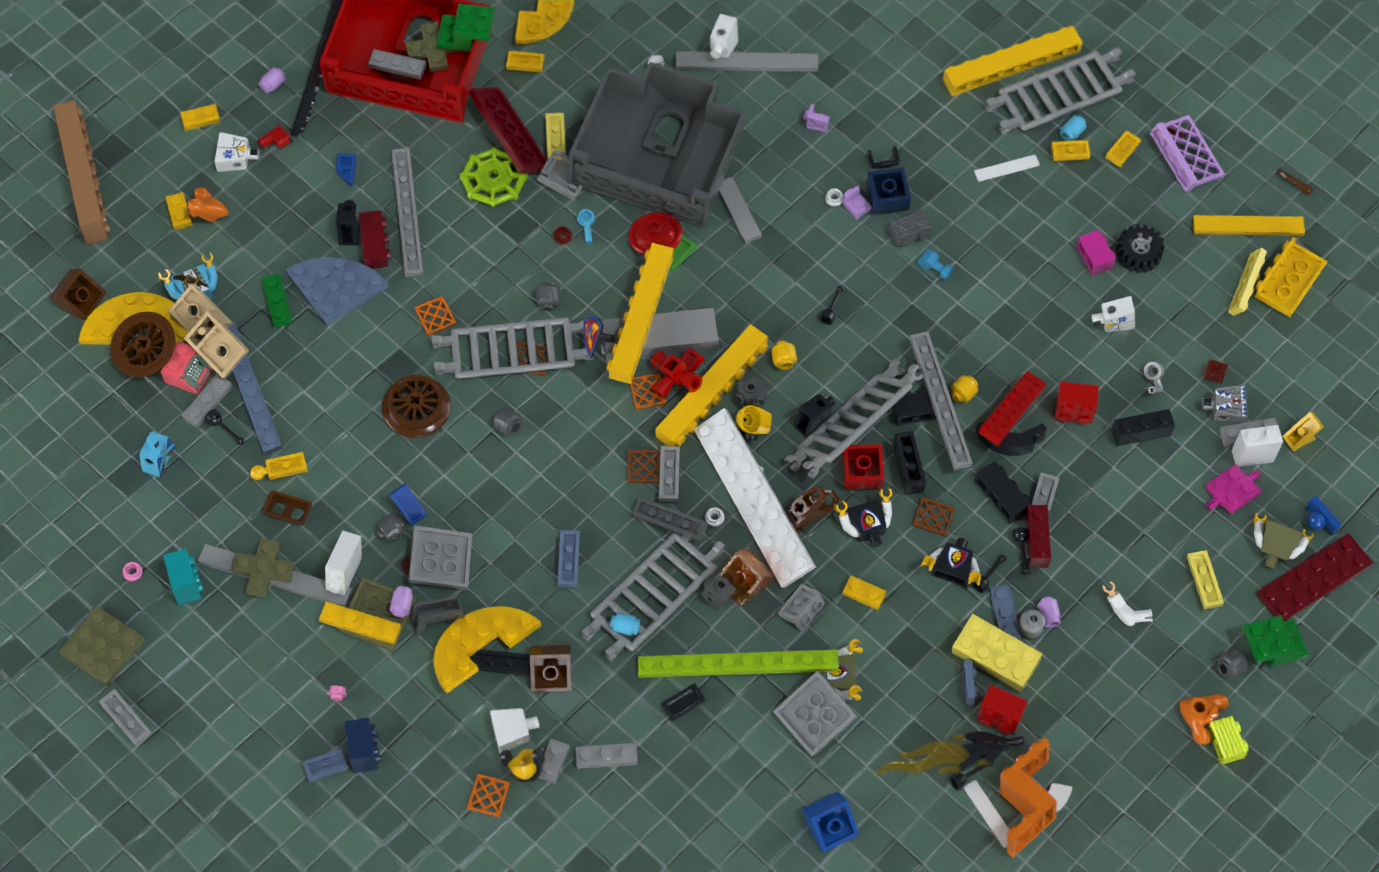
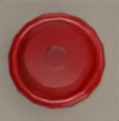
M663 212L647 213L639 217L631 225L628 233L629 244L637 253L645 256L646 250L651 248L652 243L675 249L680 244L683 236L682 225L674 216Z

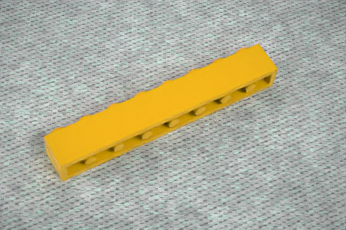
M1074 26L1064 27L1059 31L1046 33L1036 39L1032 38L1027 42L997 50L995 53L982 55L971 61H965L963 64L950 66L944 70L943 81L951 96H955L1079 53L1082 40Z
M652 243L651 248L646 250L644 257L646 262L645 265H641L639 271L640 280H636L634 285L635 295L631 296L628 307H630V310L624 314L623 322L625 324L623 328L620 327L618 332L619 342L618 344L615 343L613 347V360L609 359L607 371H609L610 379L629 384L632 383L673 261L674 248Z
M750 324L702 377L701 387L696 392L689 391L657 426L655 437L667 446H681L687 434L694 432L698 422L701 419L704 420L708 416L710 409L719 404L725 392L729 393L733 383L736 380H740L744 376L745 370L755 364L759 354L765 353L768 348V336Z

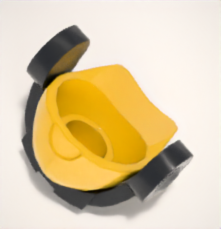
M749 399V402L737 412L735 422L744 439L757 441L758 435L756 434H768L770 432L772 415L759 408V406H763L764 400Z
M535 748L534 750L524 749L515 758H513L510 750H503L500 756L503 766L508 767L513 775L523 782L537 780L541 775L542 765L545 761L543 748Z

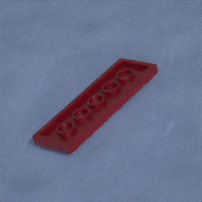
M500 87L471 88L468 94L519 172H541L548 160Z
M1348 533L1257 591L1256 595L1274 617L1281 615L1283 621L1286 622L1371 567L1374 562Z

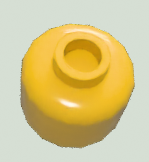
M779 341L771 349L773 364L780 370L791 369L797 362L795 346L792 343Z
M970 375L958 377L950 386L952 399L956 402L968 403L978 393L977 381Z

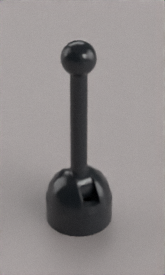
M841 285L837 287V293L830 308L824 309L819 316V320L823 324L831 325L835 319V313L832 310L840 293L844 291V287Z
M212 409L206 415L205 421L212 426L220 425L237 440V444L242 445L244 443L242 437H238L221 422L222 416L216 409Z
M1016 528L1012 530L1014 541L1020 543L1024 567L1022 572L1028 575L1030 569L1027 567L1024 542L1028 539L1027 528Z
M999 556V560L985 577L981 576L979 586L976 582H972V587L977 592L985 593L989 587L988 578L1002 562L1006 561V556Z
M986 760V763L966 775L956 773L950 776L951 785L957 791L963 789L967 784V778L987 766H993L994 761L989 764L988 760Z

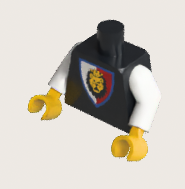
M882 488L879 490V495L883 498V501L879 498L847 508L846 502L841 501L842 509L840 510L838 505L834 504L833 509L839 512L838 517L843 530L852 537H856L859 542L869 540L873 548L882 544L880 536L885 534L886 528L890 526L892 517L891 500H889L892 496V490L888 488L887 496H883Z
M957 538L955 545L947 543L945 547H940L929 556H925L922 561V567L926 565L929 567V571L932 570L931 576L963 587H967V584L971 582H976L978 586L980 585L981 574L977 560L973 557V551L966 549L968 541L964 538Z

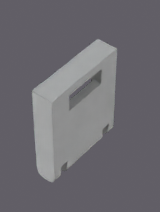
M554 150L553 156H550L537 180L574 201L583 189L581 185L577 188V186L568 183L569 156L559 150Z

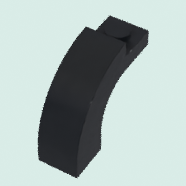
M986 420L977 425L976 434L987 447L997 453L1007 456H1021L1033 452L1034 445L1044 440L1047 428L1042 423L1024 433L1009 432L999 446L978 433Z

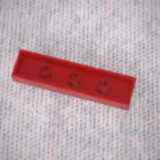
M1026 371L981 426L978 433L999 446L1042 393L1047 383Z

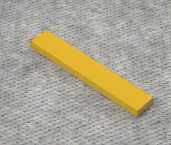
M1193 216L1194 234L1304 236L1305 234L1303 217Z

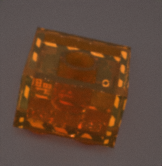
M750 548L738 550L719 573L736 588L731 596L740 606H743L764 590L775 576Z

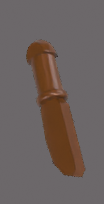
M1280 168L1277 170V173L1294 183V187H1298L1306 194L1313 192V189L1300 181V179L1294 178Z

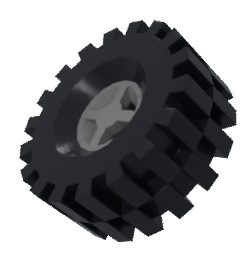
M1136 224L1135 228L1131 225L1128 227V230H1123L1116 246V256H1119V263L1123 261L1122 266L1124 268L1128 266L1131 272L1133 269H1136V273H1140L1141 270H1144V273L1149 271V268L1152 271L1155 269V266L1159 265L1165 244H1163V237L1160 238L1161 234L1159 231L1157 233L1154 232L1155 228L1151 227V229H1148V225L1144 224L1143 227H1140V224Z

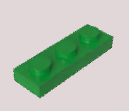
M280 274L263 277L262 282L274 329L293 324Z

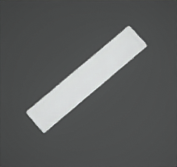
M1031 155L974 170L980 182L1037 167L1040 164L1036 155Z
M976 780L970 782L964 787L965 791L1003 848L1007 847V832L1009 828Z

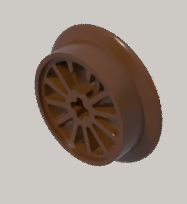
M139 312L133 314L117 327L112 336L110 345L112 360L120 371L130 376L145 377L156 374L162 370L173 355L176 344L175 332L171 323L158 313ZM145 328H148L147 336L144 332ZM155 328H158V330L156 331V333L153 335L154 329H155ZM138 331H140L141 336H139L138 338L134 336ZM131 338L135 339L133 344L129 343ZM137 351L136 356L131 358L133 355L132 352Z
M408 375L399 379L388 389L382 401V415L386 424L396 433L412 438L428 436L439 430L447 421L451 410L450 397L445 388L439 382L424 375ZM403 393H410L409 395L402 397ZM428 405H437V407L433 409ZM406 410L402 416L398 415V413ZM424 410L431 413V415L426 417V415L424 414ZM409 414H413V419L407 420ZM421 414L423 419L416 420V415Z

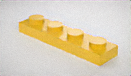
M327 601L319 617V621L394 645L401 630V624Z

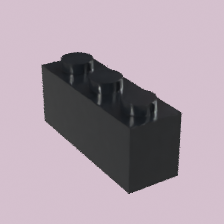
M918 391L914 394L904 395L892 406L897 426L936 419L928 392Z
M1170 409L1115 419L1111 431L1117 447L1171 436L1175 423Z
M914 432L894 434L893 448L905 495L922 493L925 490L926 479Z
M994 461L976 473V484L1010 524L1026 514L1028 505H1031L1030 499L1026 494H1022L1018 489L1017 483L1006 475V471L1001 465Z

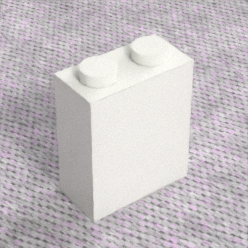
M1273 425L1240 430L1232 448L1235 464L1238 467L1273 463L1283 443L1279 426Z
M342 531L325 566L326 590L331 593L346 594L362 559L361 536Z

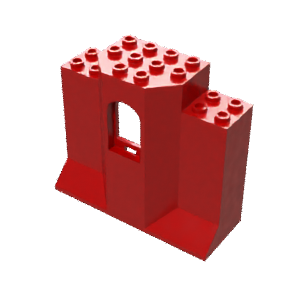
M343 0L320 60L325 92L464 123L468 93L471 90L487 41L475 40L471 52L460 51L445 54L448 69L430 72L428 59H419L426 61V67L421 80L369 68L368 63L374 49L409 57L404 40L410 24L415 20L427 19L432 22L438 21L440 29L442 15L456 16L459 4L491 6L469 0Z

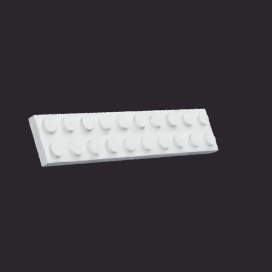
M723 408L694 429L696 435L781 587L785 589L816 568L728 410Z

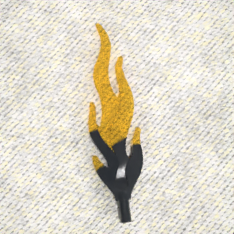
M982 731L954 735V741L975 743L931 742L912 752L900 753V757L905 759H913L930 754L928 758L917 762H892L879 769L876 775L879 776L892 770L919 774L933 767L946 764L956 766L939 769V774L960 773L969 769L981 758L984 759L979 762L978 767L990 764L1003 752L1009 750V747L1024 744V738L1019 736L1007 739V737Z

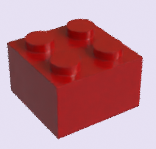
M1060 382L1055 398L1054 419L1062 422L1092 423L1098 407L1099 386Z
M882 444L850 445L842 452L844 490L883 489L885 478Z
M990 685L981 704L977 720L984 726H992L999 729L1003 734L1014 736L1028 701Z

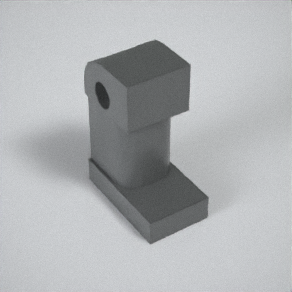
M453 595L426 602H416L410 620L415 635L423 634L427 624L442 621L452 624L457 619L463 618L464 613L458 596Z

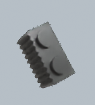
M923 209L892 220L888 225V231L897 247L908 246L917 239H926L931 234L932 225Z

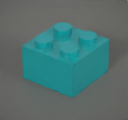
M185 548L163 555L171 587L178 605L202 599L200 592L203 591V587L199 579V572L193 554L189 555Z

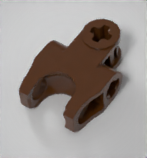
M813 487L798 497L792 503L791 509L785 513L798 534L812 521L820 520L833 509L834 504L838 503L839 498L834 490L823 491L822 487ZM818 491L820 493L819 495L812 497L814 492ZM830 494L832 496V502L831 504L826 505L824 502L826 500L827 495Z

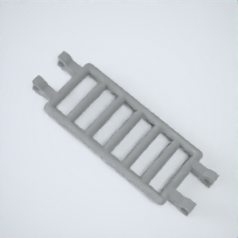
M1118 47L1102 56L1098 51H1094L1001 88L999 90L1000 96L987 99L988 105H985V108L990 113L997 107L1006 104L1014 118L1000 121L1001 127H999V131L1002 135L1020 126L1022 131H1026L1121 93V85L1133 83L1134 79L1132 77L1136 74L1133 69H1130L1124 74L1114 77L1107 64L1120 61L1119 55L1122 52ZM1095 59L1113 88L1104 91L1086 62ZM1080 66L1097 92V95L1087 96L1071 68ZM1064 72L1082 101L1073 104L1055 75ZM1046 78L1050 80L1066 105L1065 108L1056 109L1039 82L1040 80ZM1033 84L1050 114L1041 116L1023 87ZM1017 90L1035 120L1026 123L1008 93Z
M568 317L454 328L450 332L451 336H432L433 350L452 346L453 362H434L435 375L441 376L445 373H454L457 379L570 368L575 366V360H594V357L590 358L586 348L574 350L572 334H583L584 321L571 323ZM563 325L567 352V360L556 361L552 326ZM545 327L549 362L537 363L533 328ZM526 329L530 364L518 365L515 330ZM507 331L511 366L499 367L496 332ZM479 333L489 334L492 368L481 369L477 338ZM470 334L473 370L462 371L458 336Z
M894 358L890 362L889 368L883 374H876L800 443L794 455H788L785 458V461L788 463L793 461V464L789 467L790 470L796 472L800 468L801 462L807 456H811L814 459L805 462L802 466L806 469L811 468L807 474L809 477L814 478L822 465L835 460L910 391L915 380H920L924 377L922 373L917 372L915 374L919 366L912 364L908 369V373L903 378L897 379L894 377L903 374L905 370L901 367L897 369L901 362ZM878 382H883L900 387L901 389L894 394L874 388V386ZM867 393L888 400L881 406L861 400V398ZM855 405L874 411V413L868 418L848 412V410ZM842 417L861 423V425L854 430L835 424V422ZM829 429L848 435V437L843 442L822 436V434ZM816 441L835 449L830 454L808 448V446Z
M674 532L591 611L590 615L594 621L582 630V637L588 642L603 627L618 641L605 651V658L609 662H612L625 647L629 651H634L716 571L717 566L713 561L725 552L723 549L725 545L722 542L718 541L704 555L690 543L692 538ZM675 541L707 567L700 576L668 549ZM662 554L693 580L687 588L683 587L655 562ZM648 567L680 594L673 602L641 575ZM636 580L667 608L658 615L628 587ZM621 593L653 620L646 628L640 624L639 635L632 642L623 634L613 632V627H610V623L600 615L607 607L616 614L617 612L628 614L614 602Z

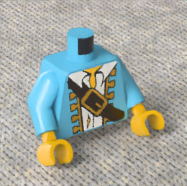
M210 253L211 259L209 261H206L202 254V260L206 262V267L204 264L172 276L171 280L169 279V270L164 269L167 273L166 278H163L160 272L158 273V278L165 282L164 286L171 298L177 301L191 284H196L209 299L213 298L212 292L216 289L218 276L215 265L212 264V253Z

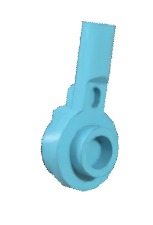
M583 209L577 214V222L584 228L585 243L592 244L591 225L595 222V215L591 210Z

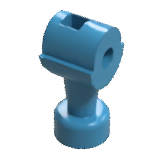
M926 249L917 260L918 264L923 269L933 268L941 272L940 277L947 280L954 268L949 264L944 266L938 261L939 256L935 251Z

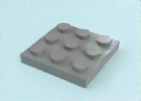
M414 525L408 582L467 590L472 533Z
M816 671L773 711L811 757H815L858 717L819 671Z

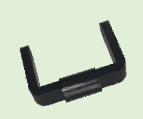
M893 146L896 160L874 163L871 150H868L871 167L873 169H882L899 165L900 157L897 146Z

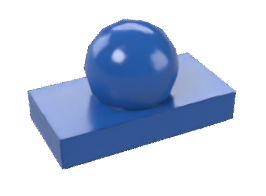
M406 483L389 493L411 526L428 515Z
M1317 496L1311 498L1306 507L1311 512L1308 515L1307 524L1313 530L1325 528L1333 536L1339 530L1341 523Z

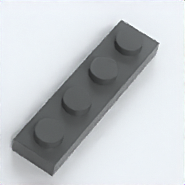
M639 497L632 512V515L636 518L700 542L709 525L704 520Z

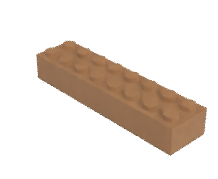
M75 100L53 105L78 221L86 245L109 240L107 233L110 232V228L106 220L107 214L103 206L104 201L99 189L100 183L96 175L97 170L92 158L93 152L89 144L90 139L86 131L87 126L81 107H77Z

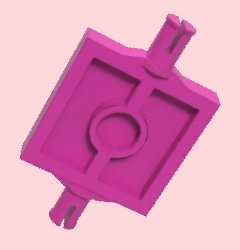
M1236 464L1206 484V489L1213 496V499L1206 503V507L1212 510L1217 505H1220L1232 515L1261 494L1260 488L1253 482V480L1261 476L1260 472L1255 469L1247 475Z

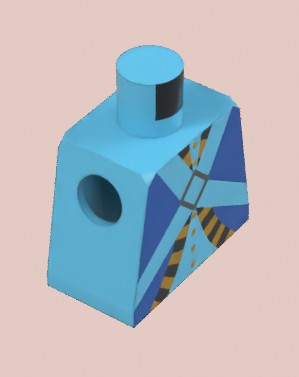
M153 431L149 433L139 454L143 472L157 477L161 476L175 449V445L169 437Z

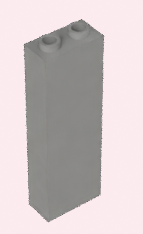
M714 308L654 314L640 358L653 357L658 351H663L666 355L685 353L688 348L696 352L718 350L719 340ZM624 317L602 320L604 325L602 332L615 336L614 342L603 341L604 343L600 344L601 354L605 355L606 362L609 359L613 360V347L615 343L618 344L619 342L618 332L620 327H624Z

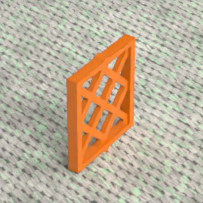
M443 296L414 308L428 336L456 325V321ZM440 301L438 306L432 305L433 303ZM428 306L426 311L420 310L421 308ZM430 308L437 309L435 314L429 313ZM439 310L445 312L443 317L437 315ZM427 315L433 317L431 322L425 320ZM436 318L442 319L440 324L434 323ZM444 321L451 322V323H449V324L443 326ZM425 323L430 324V326H429L428 329H427ZM432 326L439 327V328H437V329L431 331Z
M660 373L633 378L630 386L636 410L667 404L666 399L650 391L652 389L651 386L661 379ZM648 378H656L653 382L647 380ZM637 380H643L640 385L634 382ZM645 382L650 384L648 389L642 387ZM633 385H635V386L638 387V388L635 390V392H634V387H633ZM640 389L645 391L643 396L637 394ZM648 393L653 396L650 401L645 398ZM655 398H657V399H659V400L661 401V402H658V403H653V401L655 400ZM642 401H645V402L648 403V404H646V405H640V403H641Z
M477 774L467 809L499 818L510 782ZM481 779L490 780V783L484 785ZM479 782L482 787L476 789ZM498 782L504 784V786L498 789L495 783ZM493 785L495 791L488 793L486 788ZM503 789H505L504 794H503V797H502L500 791H502ZM484 790L486 796L479 798L477 792ZM497 793L500 799L493 802L491 796ZM474 794H475L477 800L474 801V802H472L473 797H474ZM488 798L491 804L485 807L482 801ZM501 802L500 807H499V810H498L497 807H496V804H498V803ZM480 803L482 809L474 808L473 805ZM493 806L496 812L492 813L486 809Z

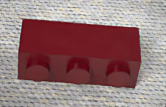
M381 210L359 213L365 266L371 269L388 267L387 260L391 259L390 249H386L385 244H388L389 240L388 233H384L383 229L387 228L386 217H382Z
M1028 505L1025 519L1028 530L1029 568H1048L1051 561L1048 505Z

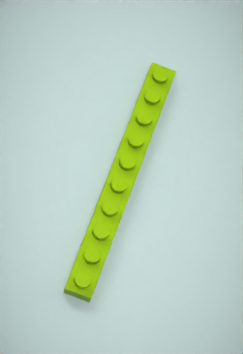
M838 650L638 656L639 678L839 671Z

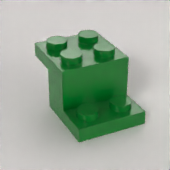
M459 4L456 16L442 15L437 48L471 52L475 40L489 41L495 8Z
M1281 615L1246 624L1242 627L1257 664L1268 661L1271 668L1309 656L1294 619L1284 622Z

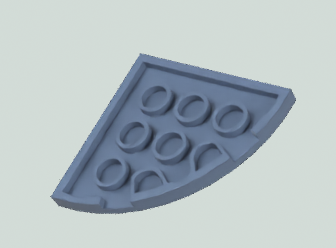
M315 258L297 263L285 269L286 274L326 326L389 288L388 282L376 271L362 263L344 258Z

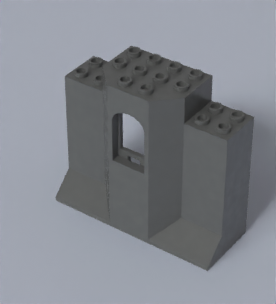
M649 62L643 78L608 67L569 153L568 183L576 186L581 185L584 189L653 212L668 213L677 220L706 229L714 201L743 134L746 113L739 109H733L721 103H716L718 84L713 81L704 80L695 75H689L677 69H671L653 62ZM663 117H675L684 123L675 146L651 139L658 121ZM655 146L664 148L665 151L663 152L654 148Z

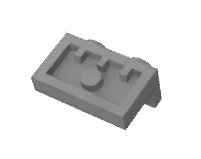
M801 584L778 614L781 618L794 623L797 629L802 632L822 609L825 602L819 591Z

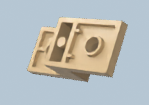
M191 284L169 309L171 315L189 332L184 339L222 378H226L249 352L247 347L228 329L233 322L196 284ZM193 305H195L198 309V312L195 316L191 313V307ZM221 346H224L227 350L225 356H222L219 352Z

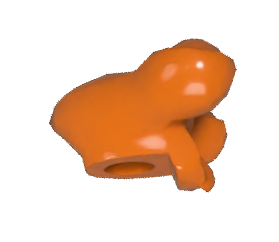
M204 187L196 188L194 190L195 198L188 201L189 215L192 217L199 216L207 221L216 222L217 219L228 215L227 207L220 200L212 197L211 193Z
M1217 693L1209 696L1189 697L1179 702L1181 714L1190 727L1194 740L1198 744L1206 745L1210 743L1212 736L1204 726L1213 721L1215 717L1217 718L1219 711L1226 710L1229 703L1225 695Z

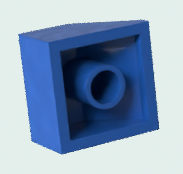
M835 792L802 809L807 825L823 853L859 835L848 801L839 792Z

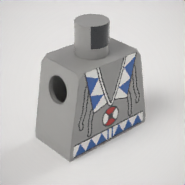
M1246 385L1216 388L1212 399H1202V410H1213L1214 421L1233 425L1245 423L1248 418Z

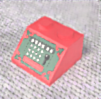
M178 341L172 357L162 368L161 374L165 383L199 395L213 368L191 345Z

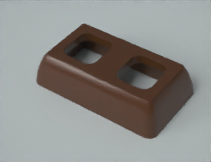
M273 490L269 494L263 508V513L303 526L312 503ZM276 503L286 505L283 514L273 512ZM295 508L304 510L300 520L291 518Z

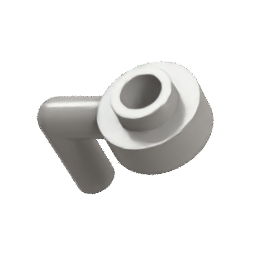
M1158 361L1149 362L1144 367L1146 378L1154 382V386L1148 388L1150 394L1163 391L1161 378L1165 370L1164 366ZM1155 367L1158 369L1157 374L1154 373Z

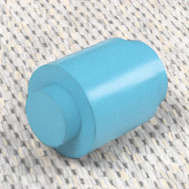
M1072 116L1061 128V137L1065 141L1075 140L1086 129L1084 118Z
M617 612L616 616H612L610 627H613V632L632 636V634L637 635L641 620L636 619V616Z

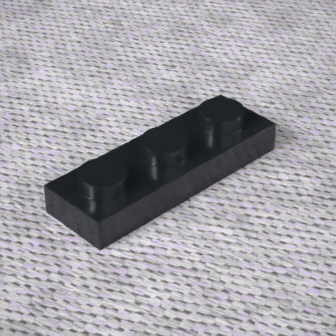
M479 649L469 657L478 666L479 671L528 676L530 654Z

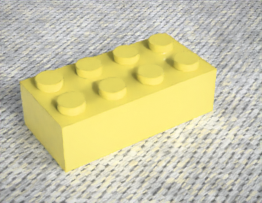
M974 614L971 615L952 646V653L963 660H972L973 666L1020 693L1042 657L1041 652Z

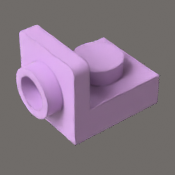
M811 104L810 109H806L804 115L806 128L827 133L830 116L814 113L815 105Z
M858 186L845 192L843 205L856 219L871 210V205L860 195V188Z

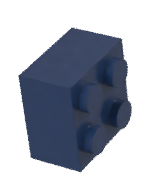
M904 167L868 172L866 184L873 214L909 210L911 196Z
M369 717L345 721L349 759L353 773L377 770V762H381L377 745L378 737L375 724L370 723Z

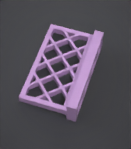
M1190 115L1167 123L1160 122L1150 132L1185 193L1191 191L1196 186L1225 175ZM1187 122L1190 129L1187 130L1180 127L1181 123ZM1167 128L1176 130L1175 136L1170 134ZM1181 132L1188 135L1187 139L1179 138L1178 133ZM1190 137L1196 138L1199 142L1198 145L1189 142ZM1176 142L1185 145L1184 150L1179 149ZM1190 147L1195 149L1196 154L1193 155L1191 153L1186 152L1187 148ZM1199 151L1206 154L1207 160L1198 157ZM1185 157L1194 160L1193 165L1188 164ZM1196 162L1204 164V170L1195 167ZM1208 166L1214 168L1217 174L1207 172ZM1194 172L1203 175L1202 179L1197 180Z

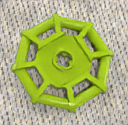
M492 147V149L479 154H471L463 172L459 174V179L463 182L468 193L467 197L470 200L474 199L495 207L497 204L519 198L518 194L525 181L528 180V174L520 173L516 166L517 172H512L510 166H515L508 153ZM496 156H497V157H500V158H502V159H505V160H507V161L501 162V161H499V159L496 158ZM474 165H477V171L475 170V172H471ZM494 173V175L498 176L497 178L492 179L490 178L491 174ZM470 179H475L476 187H472ZM518 179L514 188H511L512 180ZM506 190L508 192L507 194L495 197V194ZM483 191L485 194H491V197L479 194V192Z

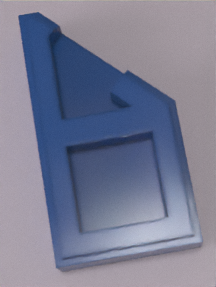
M338 154L336 173L349 186H353L356 155Z

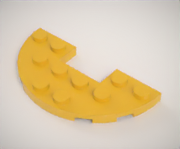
M538 0L537 12L519 11L515 44L539 42L557 33L569 20L573 11L574 0Z
M146 292L126 293L101 304L85 321L78 340L80 344L111 345L115 330L126 318L139 312H155L164 316L171 323L175 332L176 344L180 341L190 345L184 339L189 332L169 312V309L175 303L163 296Z
M502 606L478 609L464 615L463 618L457 619L445 630L435 648L434 668L440 686L446 693H449L479 671L478 666L469 658L497 637L509 648H512L540 628L541 621L523 610Z

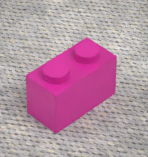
M1099 230L1079 236L1076 246L1092 275L1113 268L1116 260L1113 250H1110L1106 237Z

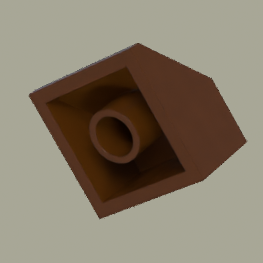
M76 268L70 269L49 296V299L63 311L86 321L107 292L82 269Z
M540 645L530 647L531 692L571 691V645Z

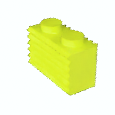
M1233 716L1211 721L1207 730L1212 736L1211 741L1219 757L1220 764L1244 759L1247 755L1248 744L1240 736L1241 728L1238 721H1234Z

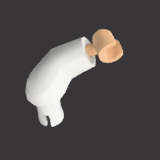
M1109 581L1112 585L1110 591H1107L1104 585L1102 586L1103 591L1109 593L1107 598L1114 612L1127 626H1133L1137 622L1153 621L1151 609L1138 611L1131 609L1118 591L1114 592L1115 584Z

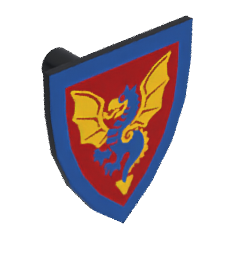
M595 316L588 317L584 320L583 324L585 348L590 358H593L599 340L614 342L615 340L614 335L602 332L604 325Z

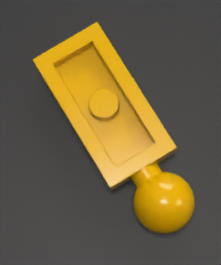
M299 452L265 460L266 467L255 465L251 468L250 475L254 480H261L268 474L269 480L308 472L304 453Z

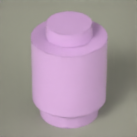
M273 67L260 79L261 81L258 84L267 94L274 92L285 82V73L280 68L276 69Z
M400 586L393 592L390 611L394 616L402 618L409 615L413 598L410 588Z
M1052 597L1042 598L1041 602L1038 603V609L1045 617V627L1052 628L1058 626L1061 623V615L1057 600L1052 599Z

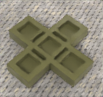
M438 21L421 24L423 39L406 42L408 56L415 59L427 58L430 72L448 69L445 54L460 51L437 48L440 30Z
M261 538L256 556L236 553L232 573L250 576L246 589L247 595L266 598L271 580L291 583L295 563L277 559L281 546L280 541Z

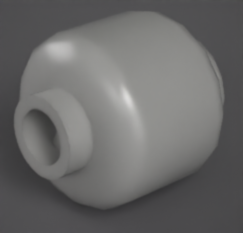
M1027 610L1021 615L1018 627L1020 633L1030 639L1039 637L1045 628V617L1037 610Z

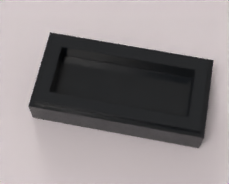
M694 683L661 703V707L673 722L704 703L706 698Z

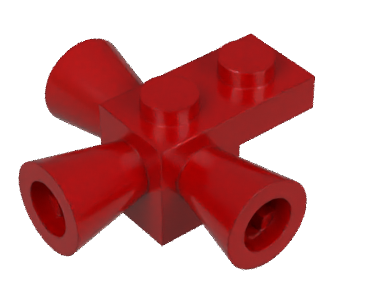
M688 348L680 359L673 354H670L668 357L663 351L656 352L651 359V366L661 370L665 376L651 386L652 390L663 399H666L674 384L679 387L684 385L690 392H696L701 387L703 379L702 376L693 372L704 361L703 356L691 348Z

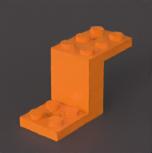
M1042 738L1039 742H1034L1025 755L1021 754L1016 759L1015 764L1010 768H1005L1000 775V794L1024 815L1022 822L1017 827H1011L1007 832V853L1012 858L1056 819L1057 800L1031 778L1049 761L1050 742L1045 738Z

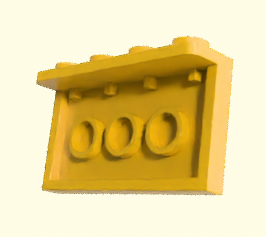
M1295 237L1291 241L1287 240L1282 248L1283 253L1277 254L1273 261L1274 266L1268 267L1264 274L1265 279L1263 281L1260 279L1255 287V290H1257L1255 294L1256 299L1288 317H1291L1328 262L1296 244L1297 238Z

